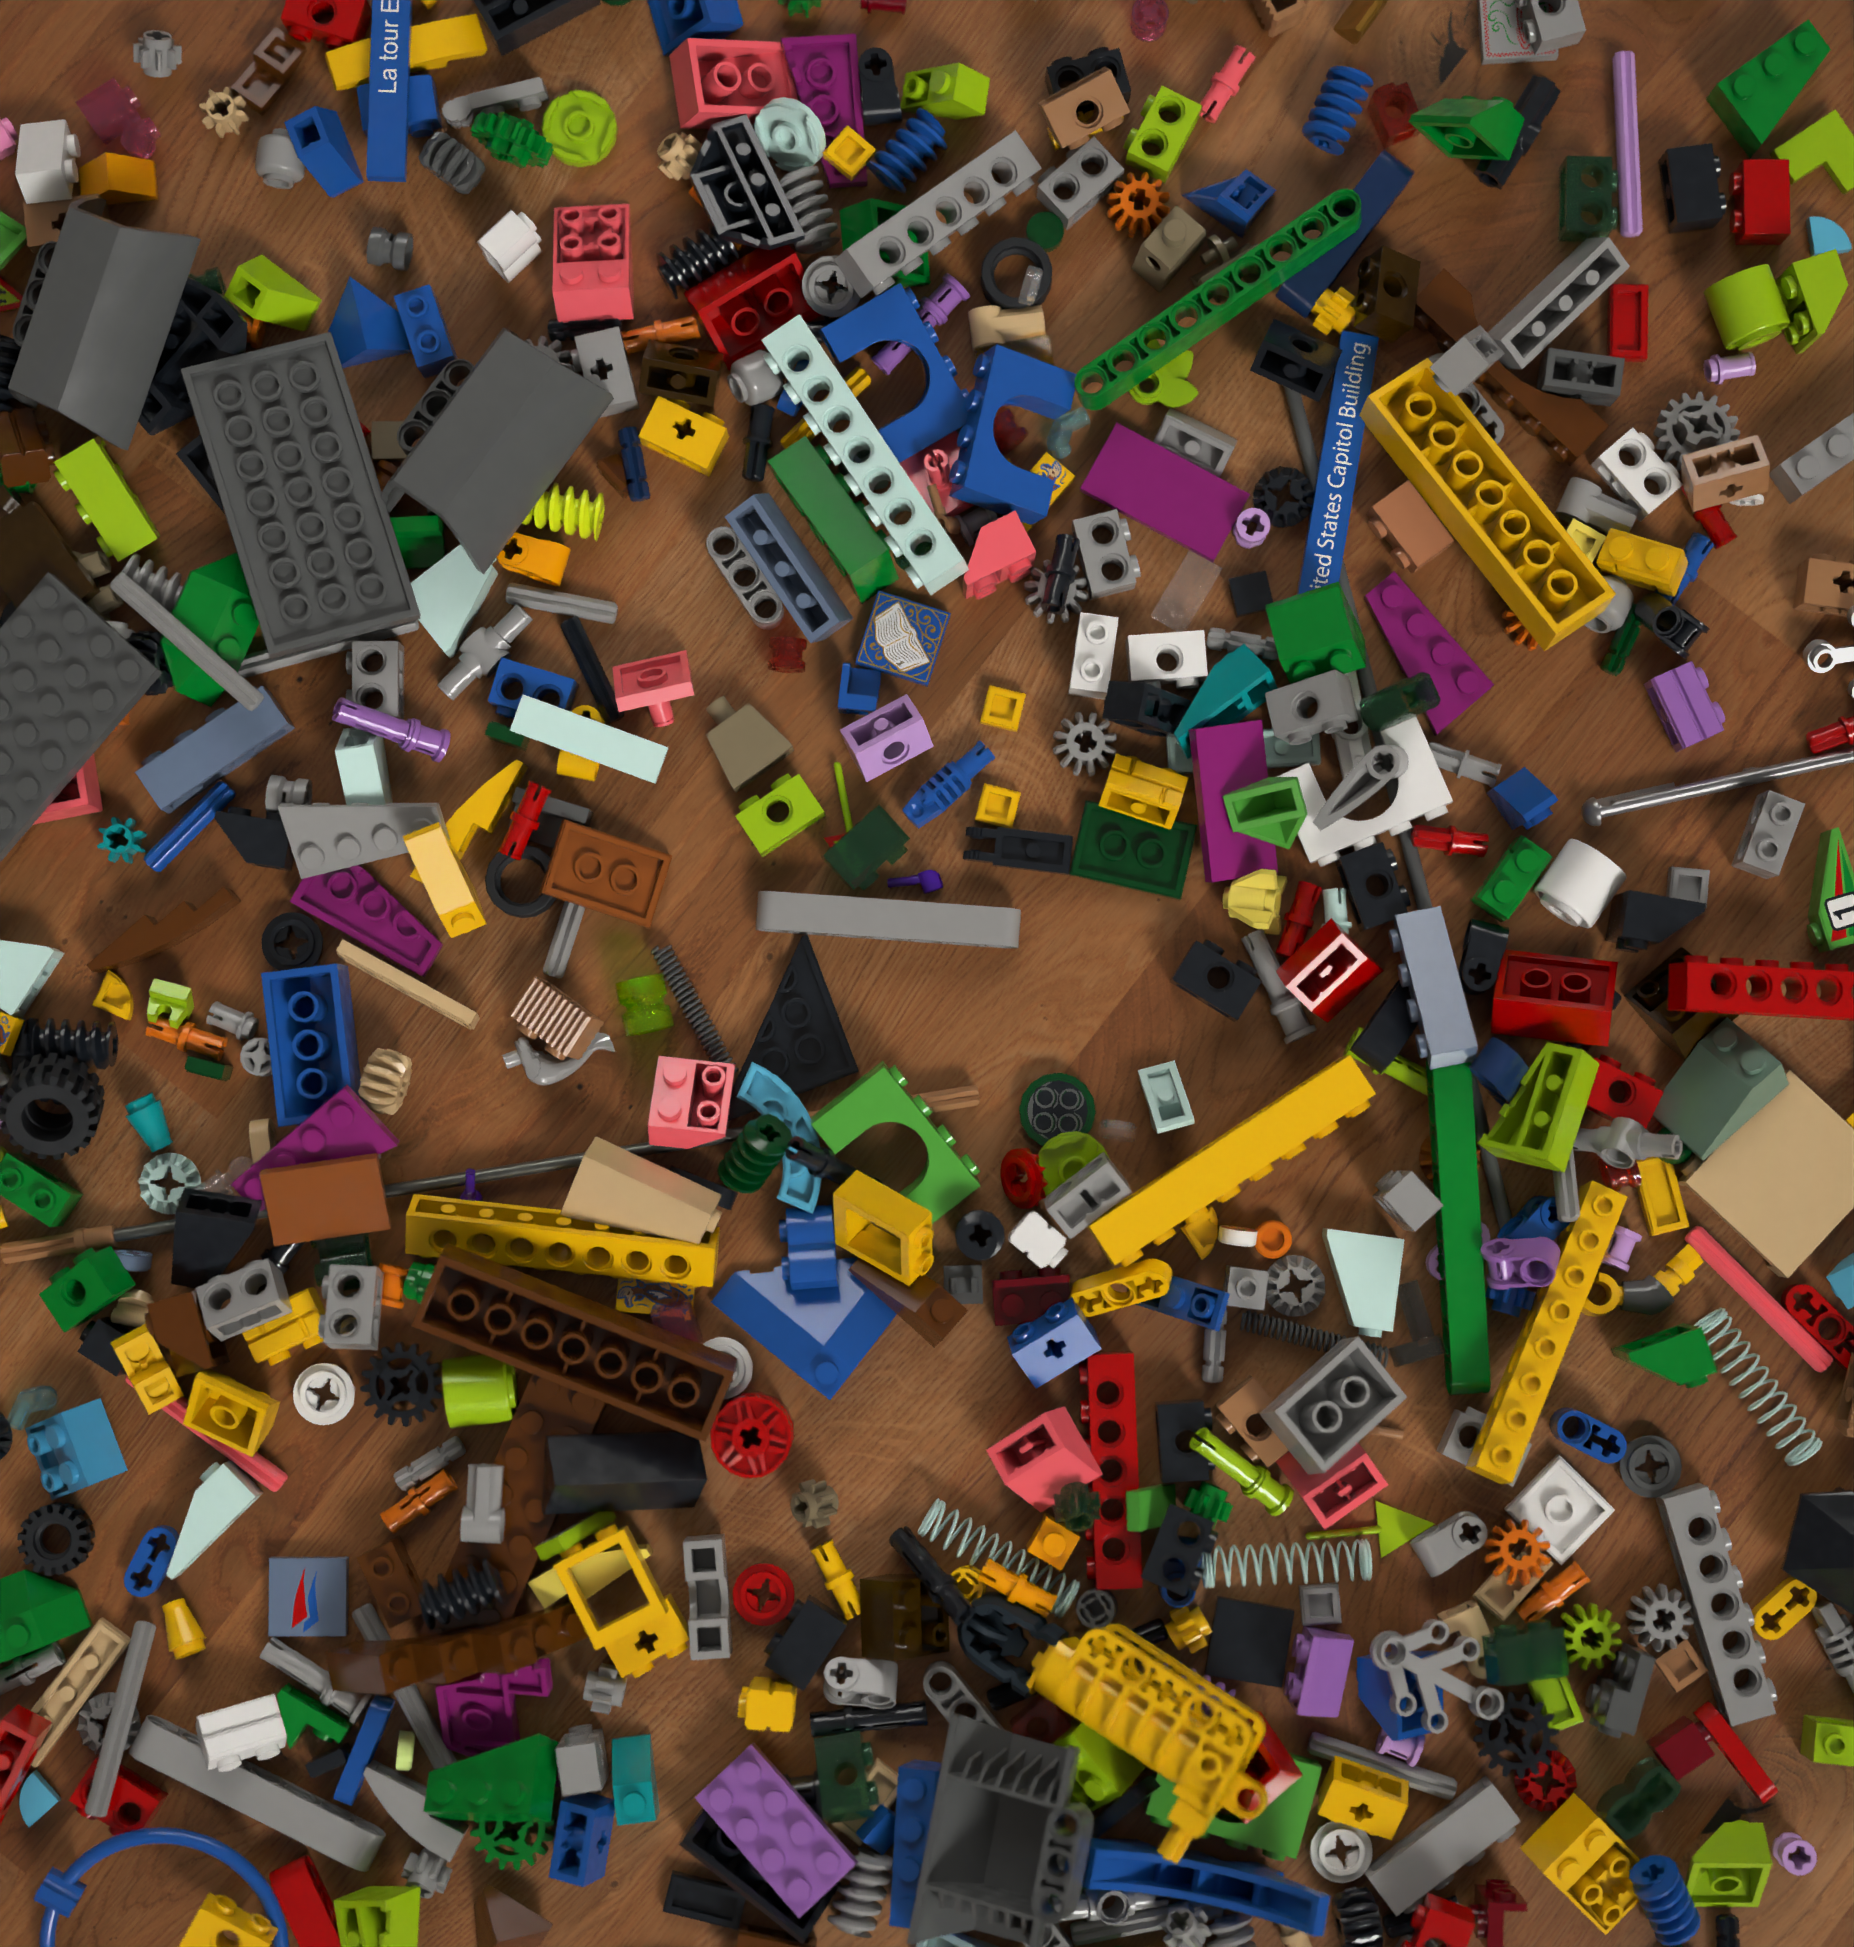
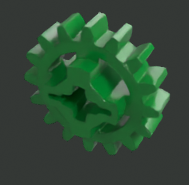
M480 112V115L477 114L470 130L472 137L479 139L478 142L485 145L484 148L491 152L490 156L519 168H526L527 164L531 167H535V165L541 168L544 165L547 166L554 150L552 148L553 145L546 141L547 138L539 135V132L534 130V124L505 112H499L498 115L490 112L489 115Z
M551 1816V1822H538V1836L534 1843L531 1841L532 1836L529 1831L535 1822H524L518 1832L515 1829L502 1832L508 1821H497L496 1826L489 1831L488 1821L473 1820L479 1823V1825L470 1831V1836L480 1837L481 1839L475 1846V1850L481 1851L486 1849L489 1852L485 1858L486 1863L497 1858L499 1859L500 1870H503L508 1862H512L515 1871H519L524 1859L530 1866H533L537 1861L535 1852L541 1855L547 1853L549 1848L543 1841H553L555 1833L547 1829V1827L555 1824L556 1817ZM499 1845L512 1847L514 1851L505 1850L499 1847Z

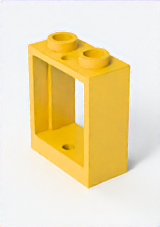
M856 1170L833 1193L835 1244L910 1286L920 1275L923 1276L930 1270L934 1261V1256L932 1255V1238L934 1235L932 1230V1212ZM871 1222L898 1236L899 1238H901V1240L887 1233L886 1231L878 1228L877 1226L871 1224Z
M614 1523L594 1534L597 1541L585 1547L582 1546L581 1542H578L559 1553L562 1559L553 1565L595 1650L666 1615L669 1610L628 1525L617 1529ZM620 1543L649 1602L599 1627L570 1568Z

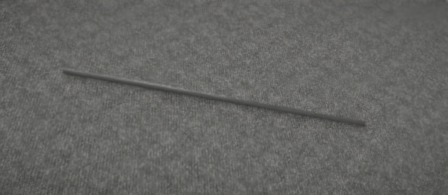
M1283 386L1306 477L1309 478L1314 491L1319 462L1302 396L1300 393ZM1343 560L1339 583L1361 629ZM1365 645L1366 667L1358 669L1356 672L1375 746L1384 745L1380 732L1387 729ZM1382 755L1381 759L1384 762L1381 763V767L1383 769H1393L1394 766L1389 755ZM1398 778L1390 779L1385 784L1390 804L1393 803L1397 795ZM1411 828L1398 834L1417 910L1432 908L1433 906L1418 848L1414 847L1410 840L1413 830ZM1472 1074L1475 1135L1478 1143L1484 1133L1486 1135L1489 1134L1490 1128L1477 1078ZM1478 1144V1147L1481 1149L1480 1155L1500 1230L1505 1223L1512 1219L1497 1157Z

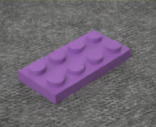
M752 1743L695 1797L798 1918L809 1910L858 1863V1860L755 1743Z

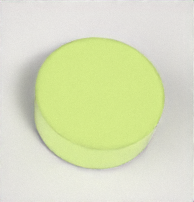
M400 1730L396 1770L410 1771L412 1769L415 1745L414 1731Z

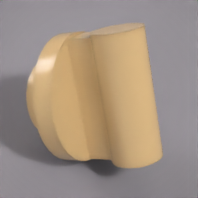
M138 1289L124 1293L120 1296L117 1307L112 1311L111 1322L137 1328L146 1324L145 1313H148L147 1304L154 1302L153 1297L149 1293Z

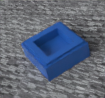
M883 1804L879 1805L857 1830V1836L864 1843L883 1855L894 1843L896 1813Z

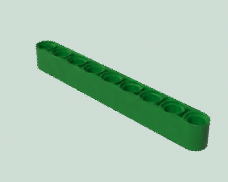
M1339 189L1081 368L1075 377V389L1081 405L1092 411L1106 407L1354 234L1362 222L1361 199L1359 195L1350 189ZM1341 208H1349L1354 211L1347 217H1340L1335 214ZM1309 230H1318L1322 233L1316 239H1309L1304 236ZM1283 251L1291 255L1285 261H1277L1272 258L1274 254ZM1249 273L1259 276V279L1253 283H1245L1241 280L1244 275ZM1217 295H1223L1228 298L1222 305H1213L1209 302ZM1185 317H1192L1197 320L1190 327L1178 325V322ZM1153 339L1165 341V344L1159 349L1147 347V344ZM1122 361L1134 363L1133 367L1127 371L1115 369L1116 365ZM1093 382L1103 385L1096 393L1084 391L1085 387Z
M1426 1058L1433 1191L1435 1197L1444 1205L1435 1213L1439 1254L1438 1271L1442 1279L1439 1280L1446 1387L1450 1396L1489 1393L1491 1377L1484 1264L1481 1255L1482 1232L1472 1072L1468 1068L1471 1062L1429 1070Z

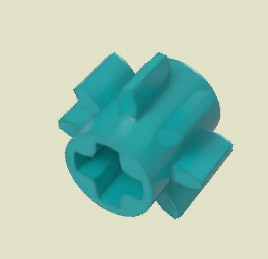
M112 817V825L107 829L99 828L100 833L104 835L103 842L99 843L97 848L110 850L108 860L115 863L120 855H122L126 863L132 864V855L137 852H146L141 847V839L147 836V832L135 831L134 828L137 821L129 818L125 825H122L119 818ZM119 834L129 840L126 846L116 841Z

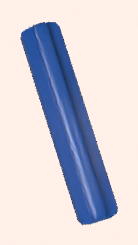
M219 781L144 856L145 863L152 870L161 872L215 818L216 811L221 812L236 796L235 791L226 782Z

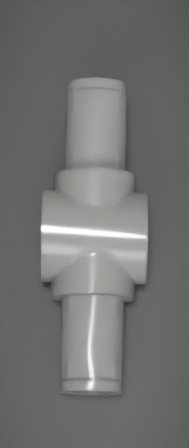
M516 604L494 628L490 625L487 629L480 627L474 631L460 647V652L462 653L459 657L460 662L437 686L454 701L476 677L480 679L484 675L488 678L495 674L501 657L509 659L511 653L508 651L512 647L510 643L533 621V618L520 605Z
M1617 1117L1612 1120L1610 1127L1600 1126L1598 1129L1579 1127L1573 1151L1594 1152L1601 1156L1607 1164L1616 1168L1628 1169L1633 1166L1636 1159L1645 1160L1647 1157L1678 1160L1681 1156L1683 1145L1679 1135L1652 1134L1633 1119Z
M1084 1889L1082 1894H1080L1076 1911L1061 1921L1086 1918L1087 1921L1102 1920V1922L1108 1925H1118L1124 1922L1128 1916L1134 1915L1137 1910L1168 1907V1899L1161 1895L1139 1892ZM1116 1895L1114 1904L1110 1908L1102 1909L1103 1901L1108 1896ZM1050 1897V1906H1053L1055 1911L1060 1912L1061 1903L1059 1898Z

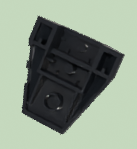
M189 276L138 420L149 435H155L194 416L181 374L182 368L246 353L247 321L225 296Z
M1854 1491L1801 1493L1781 1569L1853 1615Z

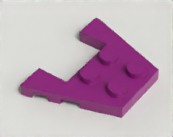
M537 1659V1663L509 1674L477 1672L449 1684H437L435 1687L442 1738L446 1748L473 1757L519 1741L520 1733L515 1694L548 1697L553 1687L550 1659ZM557 1764V1773H556L555 1787H559V1786H560V1777H559L558 1764Z

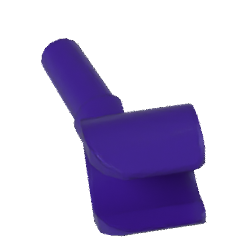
M925 870L917 875L887 879L888 888L914 886L920 883L924 894L943 888L940 874L933 870Z
M474 1169L466 1170L465 1189L459 1199L483 1201L481 1193L475 1190Z

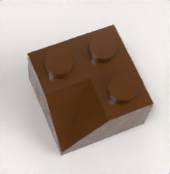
M196 1290L147 1304L148 1313H145L146 1327L151 1336L155 1335L157 1343L166 1347L165 1359L171 1371L175 1370L176 1377L230 1362L225 1341H220L206 1329Z

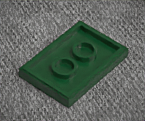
M1086 800L1069 875L1181 900L1197 825L1175 820L1172 829L1169 830L1100 807L1097 802Z

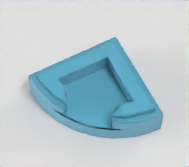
M1809 217L1806 220L1811 257L1834 249L1837 250L1838 254L1848 253L1852 249L1847 234L1835 222L1823 217Z
M37 1770L33 1771L24 1782L19 1799L21 1815L28 1827H31L62 1799Z

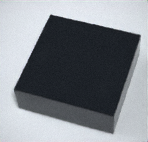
M1266 570L1228 579L1236 618L1266 611V605L1273 603Z
M349 1742L317 1755L306 1763L305 1766L310 1778H315L346 1764L352 1751Z

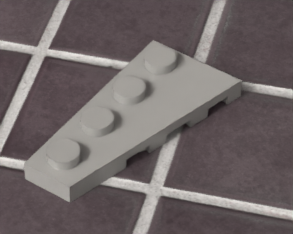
M280 803L278 805L301 879L409 853L403 836L437 822L440 823L450 840L439 803H389L388 805H368V803H352L351 805H330V803L295 805V803Z

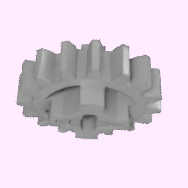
M1702 392L1697 393L1695 400H1691L1687 393L1682 394L1679 403L1671 399L1666 410H1661L1657 419L1658 424L1654 430V436L1660 437L1656 444V449L1667 450L1663 460L1671 461L1674 458L1678 461L1676 470L1680 471L1682 469V455L1736 441L1740 435V430L1734 429L1738 418L1737 416L1727 417L1726 414L1730 408L1729 404L1718 407L1716 405L1717 396L1714 395L1709 401H1705Z

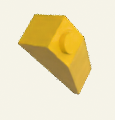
M437 822L404 835V843L449 936L453 938L486 925L477 891L440 823Z

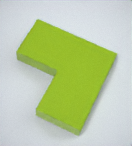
M1836 109L1773 150L1770 154L1773 159H1789L1791 185L1823 165L1843 195L1854 189V135Z

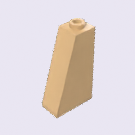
M596 1136L583 1156L560 1214L568 1218L699 1244L705 1232L713 1233L723 1212L716 1208L722 1195Z

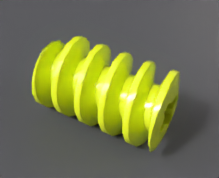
M555 482L549 492H544L524 519L522 525H529L534 518L537 528H544L549 521L551 531L558 532L564 524L565 533L570 536L579 527L581 538L587 539L592 531H594V539L597 541L605 512L603 493L599 492L594 502H590L587 489H584L579 499H577L574 495L573 486H569L565 494L560 495L559 483Z

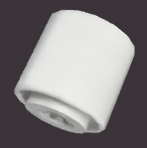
M1569 839L1537 883L1534 891L1539 897L1541 904L1564 922L1576 927L1591 928L1627 877L1619 866L1601 852L1579 840Z

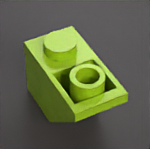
M959 62L906 73L903 85L901 110L916 113L918 108H922L933 116L956 120L985 115L990 78Z
M263 255L255 257L237 267L224 295L254 319L300 331L308 329L322 299Z

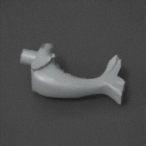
M598 1032L591 1041V1045L587 1047V1051L583 1053L582 1058L579 1060L566 1057L563 1061L550 1054L545 1055L543 1051L534 1050L526 1037L518 1038L514 1042L516 1050L502 1056L507 1069L522 1064L527 1078L531 1082L545 1086L570 1076L596 1050L616 1051L610 1036Z

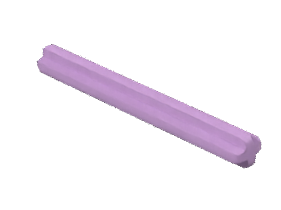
M1619 51L1615 53L1612 60L1620 234L1623 237H1636L1642 233L1643 227L1635 54L1632 51Z

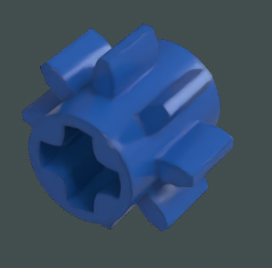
M1488 1286L1485 1296L1494 1299L1491 1307L1492 1310L1519 1317L1522 1308L1532 1309L1536 1293L1528 1291V1287L1497 1290Z

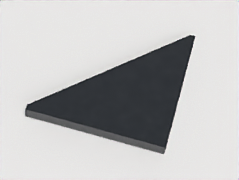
M808 934L803 935L799 941L746 1061L732 1088L728 1121L757 1111L748 1103L737 1098L752 1062L778 1076L796 1095L859 1072Z

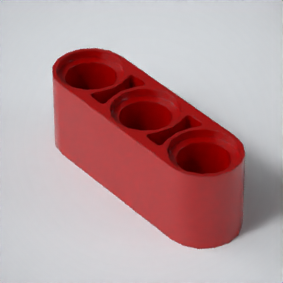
M304 1855L271 1871L269 1879L272 1889L299 1947H341L334 1904L310 1856Z

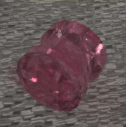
M1137 0L1134 3L1130 18V28L1137 39L1144 42H1152L1163 36L1169 18V9L1164 0ZM1153 21L1156 23V25H1155V24H1147L1148 22H1153Z

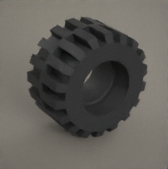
M49 1053L48 1058L38 1054L32 1057L31 1063L25 1059L19 1064L17 1070H13L0 1102L1 1130L3 1134H11L9 1142L13 1146L20 1144L23 1146L22 1152L28 1155L32 1151L38 1153L37 1158L46 1159L47 1155H53L54 1160L63 1159L66 1152L73 1156L79 1152L80 1147L85 1149L90 1144L91 1138L96 1133L104 1108L105 1100L103 1096L105 1092L103 1086L98 1085L100 1078L95 1072L89 1074V1066L83 1061L78 1065L74 1063L75 1057L69 1055L62 1059L58 1058V1053ZM40 1098L54 1099L63 1103L70 1112L65 1114L48 1113L38 1107L34 1100Z

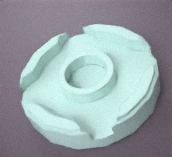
M787 97L772 99L760 110L759 115L755 119L754 131L767 158L771 156L778 162L776 166L782 170L791 172L803 167L813 166L822 158L826 147L824 129L812 110L798 100Z

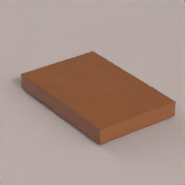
M564 819L562 820L539 893L645 928H650L672 855Z
M378 1153L263 1169L260 1172L274 1246L391 1229L392 1223Z

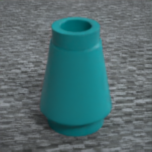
M153 1092L124 1106L128 1113L125 1117L146 1145L149 1146L151 1152L173 1143L161 1100H156Z

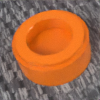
M1267 1220L1255 1228L1258 1233L1254 1248L1260 1255L1275 1259L1282 1257L1289 1251L1292 1244V1235L1285 1224L1276 1220Z

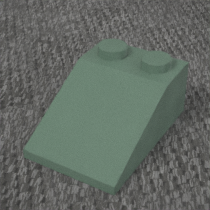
M1727 1017L1696 1045L1663 1090L1664 1093L1652 1116L1672 1134L1679 1135L1682 1143L1704 1161L1786 1088L1789 1082L1782 1063Z

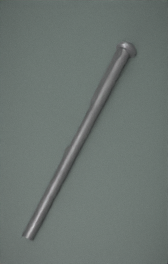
M1854 747L1761 768H1745L1739 773L1675 786L1673 782L1600 799L1592 797L1583 804L1581 813L1586 823L1592 826H1600L1601 818L1853 763Z

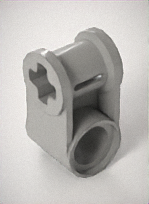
M1460 1511L1442 1523L1412 1539L1410 1545L1430 1577H1435L1453 1567L1462 1558L1479 1549L1487 1539V1528L1485 1523L1475 1513ZM1465 1522L1470 1526H1475L1472 1529L1474 1536L1470 1539L1465 1535H1460L1463 1533L1461 1525Z
M836 1657L825 1666L824 1695L828 1701L836 1705L866 1706L873 1709L891 1708L896 1704L898 1665L894 1661ZM837 1678L845 1679V1684L837 1683Z

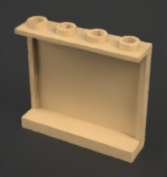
M1784 1070L1789 1085L1704 1161L1696 1154L1693 1155L1680 1169L1683 1175L1679 1178L1678 1184L1680 1186H1687L1769 1263L1767 1267L1778 1277L1789 1278L1854 1208V1129L1791 1070Z

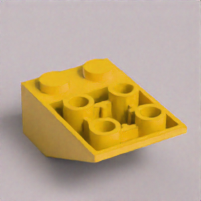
M1575 1793L1520 1847L1541 1872L1605 1935L1639 1902L1638 1896H1636L1633 1889L1634 1883L1629 1879L1630 1870L1640 1859Z

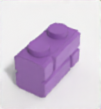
M1692 661L1644 683V687L1675 752H1679L1724 730L1722 723L1725 722L1723 710L1716 701L1711 702L1705 690L1709 687L1707 676L1701 667L1695 668Z

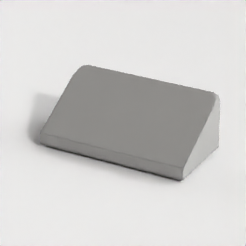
M1170 408L1153 442L1220 478L1238 441L1184 413Z

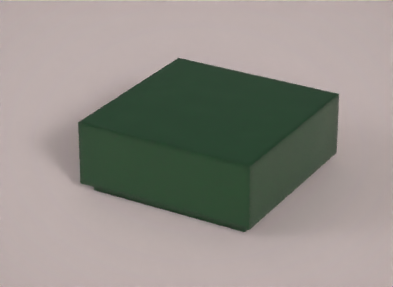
M494 721L488 723L485 735L490 740L526 751L530 740L529 737L510 731L511 727Z
M192 1056L187 1057L184 1068L186 1072L223 1081L230 1080L233 1071L232 1066Z

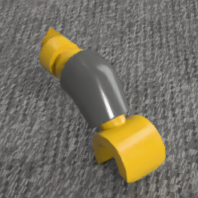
M1687 1244L1665 1265L1667 1269L1665 1272L1659 1270L1654 1276L1648 1275L1642 1280L1622 1281L1621 1285L1618 1286L1616 1281L1608 1274L1599 1272L1596 1274L1595 1284H1599L1605 1289L1606 1300L1603 1305L1599 1306L1593 1304L1587 1298L1581 1312L1587 1316L1597 1317L1610 1312L1617 1305H1620V1310L1646 1315L1660 1313L1674 1303L1673 1297L1680 1291L1678 1286L1680 1284L1686 1286L1695 1277L1694 1271L1704 1261L1699 1253L1690 1244Z

